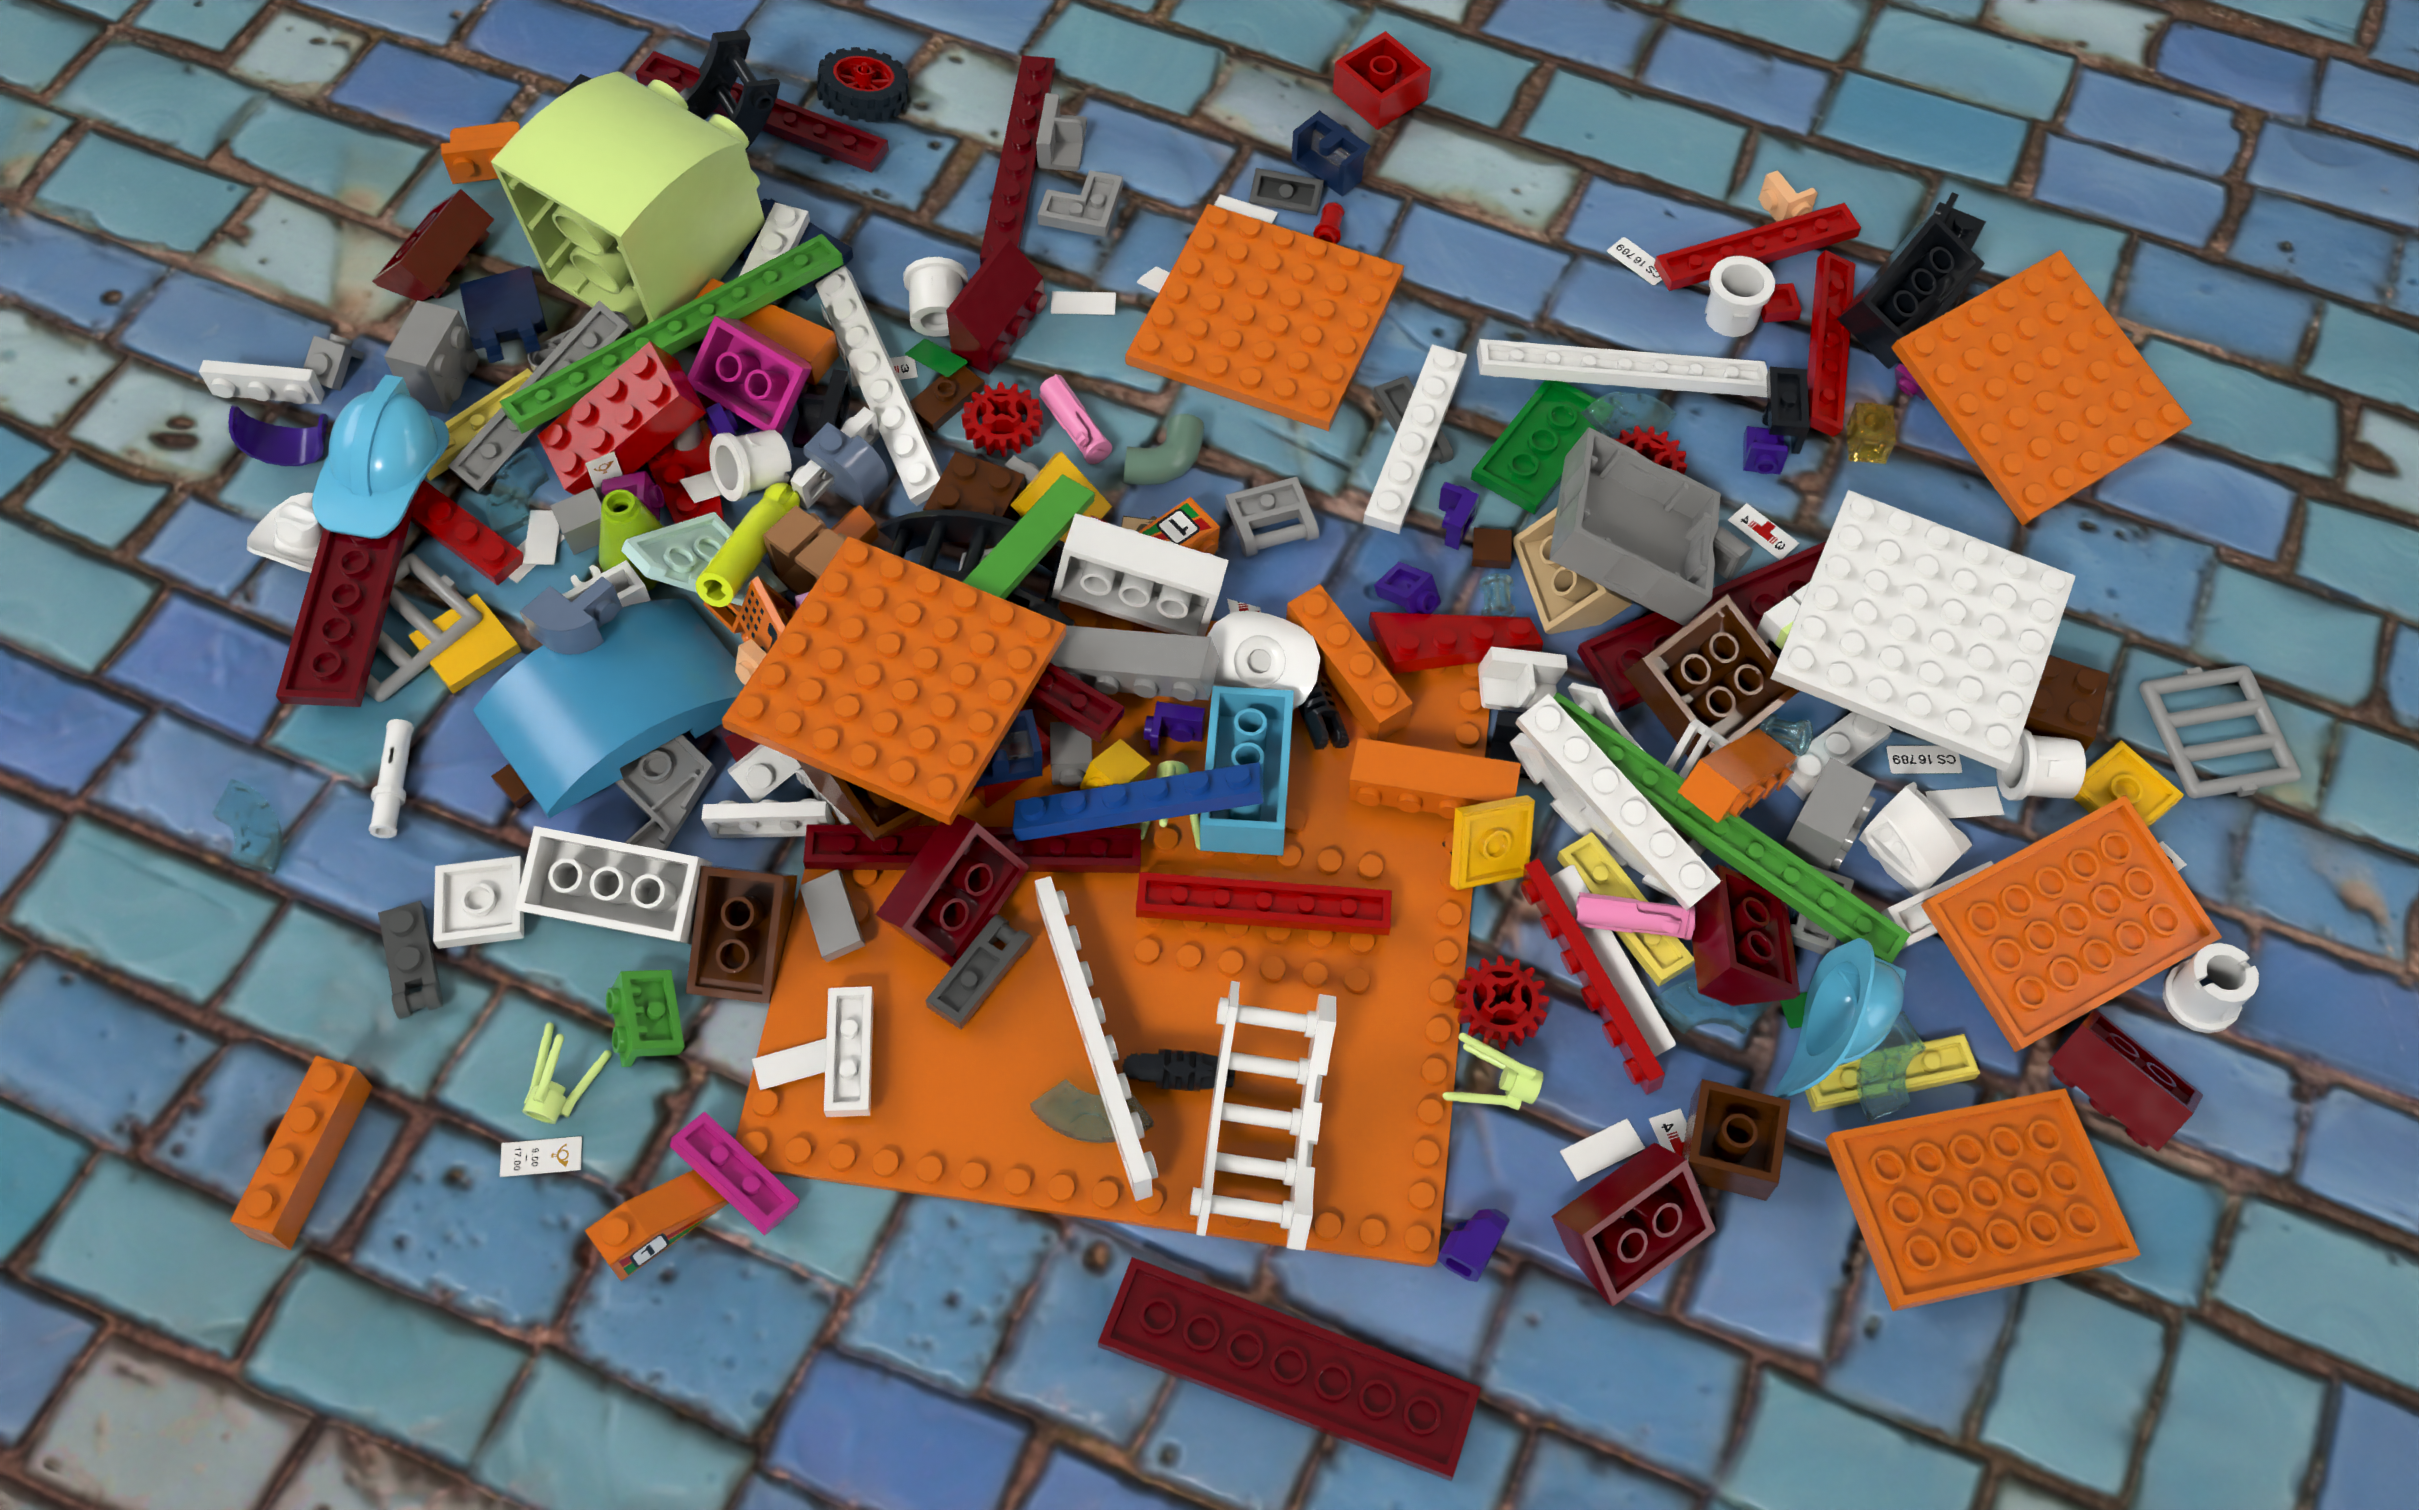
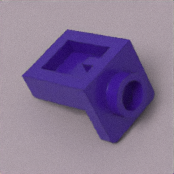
M720 403L705 409L707 413L703 415V418L713 437L724 432L737 436L735 431L738 430V425L729 409L724 411ZM754 428L741 435L759 432L758 428Z
M1747 426L1743 437V471L1780 475L1788 456V446H1784V436L1770 435L1768 428Z
M1444 482L1441 488L1438 508L1446 512L1442 522V528L1446 529L1444 545L1459 550L1476 518L1479 494L1470 491L1466 487L1456 486L1448 482Z
M1398 562L1374 584L1378 597L1405 607L1407 613L1431 614L1441 604L1433 575Z
M1157 701L1154 716L1147 715L1144 727V740H1150V754L1159 755L1162 736L1170 737L1178 742H1189L1191 740L1202 742L1205 728V708Z

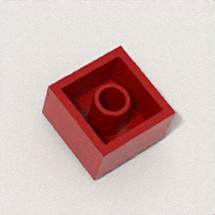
M1384 31L1335 61L1333 93L1375 129L1379 130L1427 100L1431 68L1389 33Z

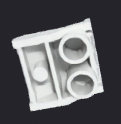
M1915 782L1905 786L1876 815L1859 837V840L1867 846L1869 854L1881 863L1886 873L1914 896L1930 889L1972 847V843L1967 836L1956 828L1937 806L1917 790Z

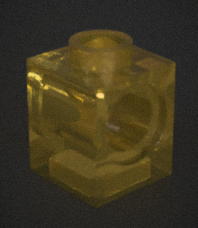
M1856 403L1846 425L1848 460L1886 464L1896 442L1894 406L1876 403Z

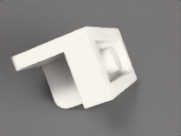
M1491 646L1478 666L1482 707L1526 712L1548 693L1554 697L1557 693L1556 684L1568 669L1566 655Z

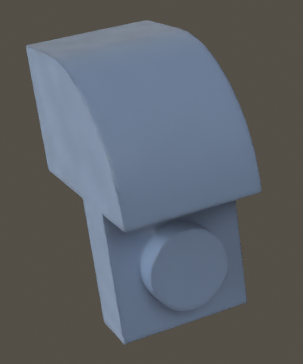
M827 422L804 446V455L834 476V492L855 507L861 505L866 511L888 488V472L883 460L874 448L859 435L852 439Z
M601 577L572 602L549 586L519 612L531 636L554 652L571 655L584 653L600 646L604 641L599 628L610 622L623 607L614 585L604 577Z

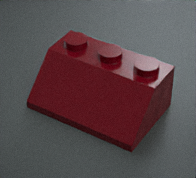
M459 189L429 211L372 282L381 288L415 301H423L430 296L438 298L449 287L450 282L447 278L452 271L457 274L471 259L467 255L472 247L477 249L489 237L490 233L486 229L494 221V218L462 189Z
M1006 237L1001 239L946 310L952 353L967 360L968 363L966 365L989 375L998 363L1002 364L1006 360L1010 347L1017 338L1021 339L1024 336L1029 322L1035 314H1040L1043 311L1047 301V295L1044 292L1043 276L1011 239Z
M957 814L951 826L940 822L875 915L904 937L952 968L987 923L999 912L1030 866L977 822Z
M1717 864L1711 870L1721 882L1694 905L1695 930L1692 935L1698 993L1731 1006L1795 999L1800 995V987L1787 904L1746 875Z
M2096 1009L2091 1012L2047 1062L2054 1068L2052 1070L2053 1074L2062 1083L2070 1088L2077 1086L2090 1097L2088 1101L2095 1110L2108 1118L2113 1115L2127 1127L2125 1132L2133 1141L2145 1148L2150 1145L2157 1152L2194 1114L2203 1097L2201 1092Z
M1655 1142L1551 1216L1567 1253L1611 1306H1615L1716 1231L1687 1159Z

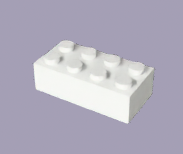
M1075 513L1063 548L1051 597L1170 634L1205 637L1220 594L1229 560Z
M534 826L514 910L692 945L701 866H712V862L697 856Z

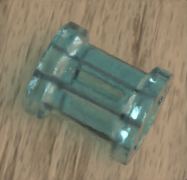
M1502 573L1487 575L1480 580L1479 590L1484 595V607L1481 610V616H1516V608L1511 603V592L1514 589L1512 577Z
M1771 714L1761 723L1760 729L1786 749L1791 750L1794 755L1802 756L1808 751L1813 737V728L1810 721L1799 720L1798 722L1782 720L1777 714Z

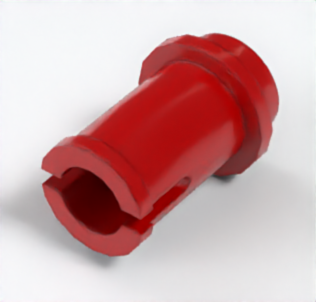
M1334 202L1324 205L1320 223L1313 232L1315 238L1334 244L1340 241L1341 231L1339 228L1345 213L1341 205Z

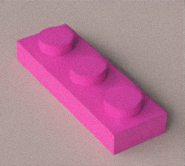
M705 1111L671 1138L669 1147L764 1236L797 1208L800 1199Z

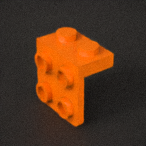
M512 121L452 129L450 132V143L441 144V156L452 184L499 179L491 161L521 129L519 123Z

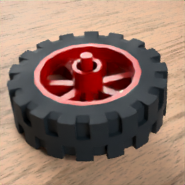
M851 47V50H845V48L838 49L835 54L830 52L825 55V60L821 59L819 62L817 97L819 100H823L825 108L828 110L833 109L834 114L838 116H848L849 120L858 121V119H865V122H875V119H880L881 121H886L890 119L891 115L894 117L898 116L901 113V109L904 110L906 107L909 88L908 71L902 69L903 64L898 60L893 61L890 55L886 53L881 55L874 49L868 48L867 51L861 50L860 47Z

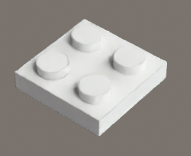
M521 856L435 866L433 942L438 949L524 938V912L514 910L524 871V862Z

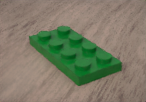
M1545 380L1474 467L1471 480L1535 515L1561 482L1565 456L1589 427L1600 432L1611 418L1613 408L1566 382Z

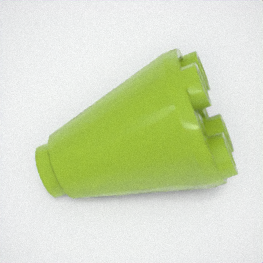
M614 490L608 493L603 500L601 506L598 561L602 571L605 572L627 560L645 584L647 591H650L659 581L645 577L621 549L626 539L664 528V526L636 496L627 490Z

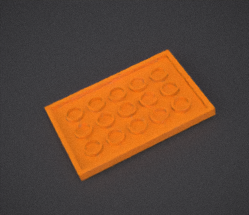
M2126 795L1921 904L2014 1052L2027 1047L2222 938Z
M2066 1088L1833 1132L1825 1139L1892 1311L2132 1261L2141 1255Z

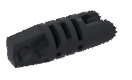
M1318 671L1317 683L1306 701L1298 706L1315 750L1327 747L1328 740H1331V744L1335 748H1346L1350 743L1348 734L1328 684Z
M1159 1049L1158 1054L1141 1053L1138 1055L1137 1053H1131L1130 1056L1123 1060V1073H1125L1126 1077H1129V1080L1133 1079L1135 1081L1138 1079L1140 1082H1154L1158 1089L1199 1092L1200 1090L1214 1089L1218 1056L1198 1051ZM1228 1069L1225 1088L1233 1087L1235 1070Z

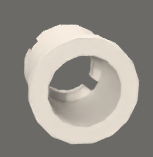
M1745 256L1726 257L1717 262L1711 270L1709 278L1711 291L1705 308L1707 324L1715 332L1724 336L1739 337L1752 332L1757 325L1763 305L1767 304L1774 293L1775 279L1771 270L1762 262Z
M926 257L916 260L908 265L903 273L904 286L909 291L911 327L916 332L927 336H948L949 328L946 310L968 283L967 270L962 264L943 257Z
M765 430L739 436L725 432L719 433L712 439L710 445L709 460L715 484L721 494L729 501H740L750 492L767 489L774 483H787L790 476L786 472L791 471L790 453L785 440L776 430Z
M2024 728L2012 764L2006 772L1999 769L1996 770L1998 787L2002 796L2010 801L2023 800L2026 796L2059 799L2074 798L2079 793L2085 777L2086 758L2084 749L2077 740L2036 736Z
M2223 943L2209 944L2199 950L2191 959L2183 961L2168 973L2163 983V1000L2168 1011L2180 1024L2193 1031L2208 1034L2220 1032L2237 1020L2242 1010V1005L2255 993L2259 985L2258 970L2256 966L2251 967L2247 963L2250 957L2235 946ZM2207 977L2208 979L2214 981L2217 985H2215L2214 983H2210L2206 986H2202L2200 984V980L2205 979Z

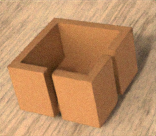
M797 505L763 534L773 573L796 595L810 592L847 538L846 535L842 533L837 535L827 528L824 521L815 513L808 514Z

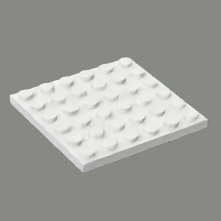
M1848 490L1770 679L2006 772L2012 764L2076 576Z

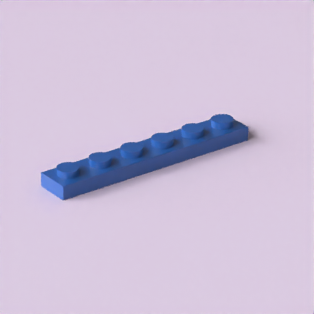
M1260 762L1016 800L1013 833L1018 842L1264 803L1262 768Z

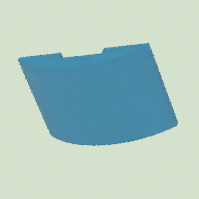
M686 599L652 600L623 607L610 622L599 628L604 642L600 646L584 653L561 654L542 645L501 677L473 709L479 722L549 819L623 779L620 768L687 731H690L696 739L723 724V716L745 685L735 673L736 659Z

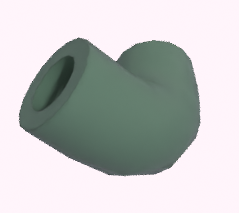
M1178 414L1169 419L1166 439L1160 446L1155 448L1127 446L1123 483L1157 485L1165 484L1183 476L1195 464L1204 437L1203 421L1194 415Z

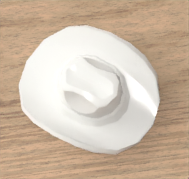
M313 493L291 496L272 509L248 536L247 550L253 554L311 573L324 529L314 515L312 507Z
M1251 610L1235 611L1217 621L1206 636L1212 638L1220 658L1213 686L1293 690V709L1306 701L1317 683L1320 655L1314 637L1302 627L1283 618Z

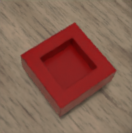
M1775 284L1772 297L1767 304L1763 305L1761 311L1763 323L1799 320L1802 309L1794 284Z

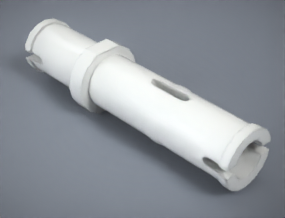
M393 719L387 722L378 784L372 789L371 793L374 807L369 831L371 835L379 838H392L396 836L400 806L406 801V792L403 790L414 727H412V723L402 719Z

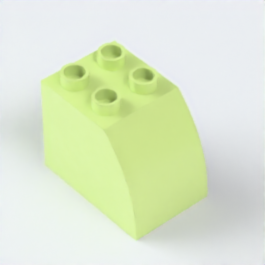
M612 72L579 84L538 112L510 139L491 161L547 281L592 308L598 301H601L611 311L623 313L636 330L693 301L711 278L720 281L765 223L757 193L760 181L750 168L745 150L749 145V141L744 132L724 116L715 114L707 122L688 111L687 103L675 89L656 79L652 80L646 87L621 72Z

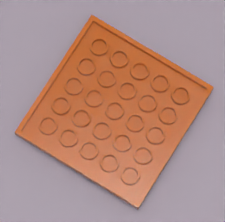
M1207 204L1125 354V362L1127 365L1329 431L1403 277L1404 265Z
M2061 250L1900 338L1891 347L2022 526L2145 454L2192 424V421Z
M848 536L723 716V727L951 826L1065 638L1066 624Z

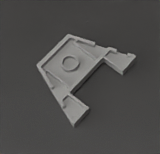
M682 734L620 768L623 779L615 782V784L651 819L624 843L666 851L715 774L716 769L713 764Z

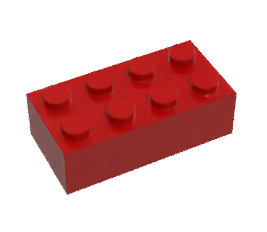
M649 341L539 433L537 437L564 490L576 495L594 487L585 463L615 452L622 474H633L707 412L678 360Z

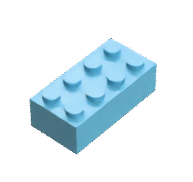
M1212 687L1205 770L1260 762L1263 772L1264 803L1201 813L1200 851L1283 856L1293 721V690Z

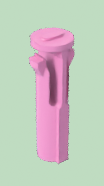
M1055 374L1053 377L1046 379L1040 386L1041 393L1039 396L1082 452L1085 461L1089 464H1097L1105 460L1112 451L1110 441L1106 439L1085 411V407L1061 375Z
M1579 892L1575 921L1580 927L1629 933H1649L1691 940L1695 930V907L1692 906L1686 911L1682 906Z

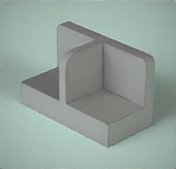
M1046 93L1036 142L1038 168L1078 171L1085 140L1087 118L1084 116L1061 115L1059 94Z

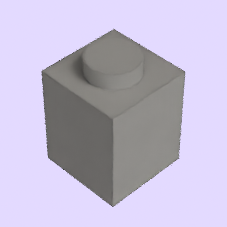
M594 487L550 505L574 555L599 545L603 500H599Z
M1050 722V756L1053 785L1062 784L1066 787L1080 786L1089 763L1093 760L1092 738L1065 722Z

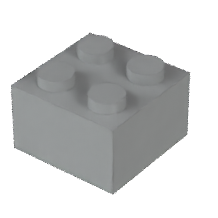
M417 300L384 355L393 376L404 378L411 397L419 401L425 409L445 414L448 413L453 402L459 399L462 387L470 373L475 371L479 359L459 310Z
M1830 757L1783 847L1810 865L1827 871L1829 868L1838 871L1847 852H1849L1855 841L1860 827L1876 801V798L1869 795L1876 780Z

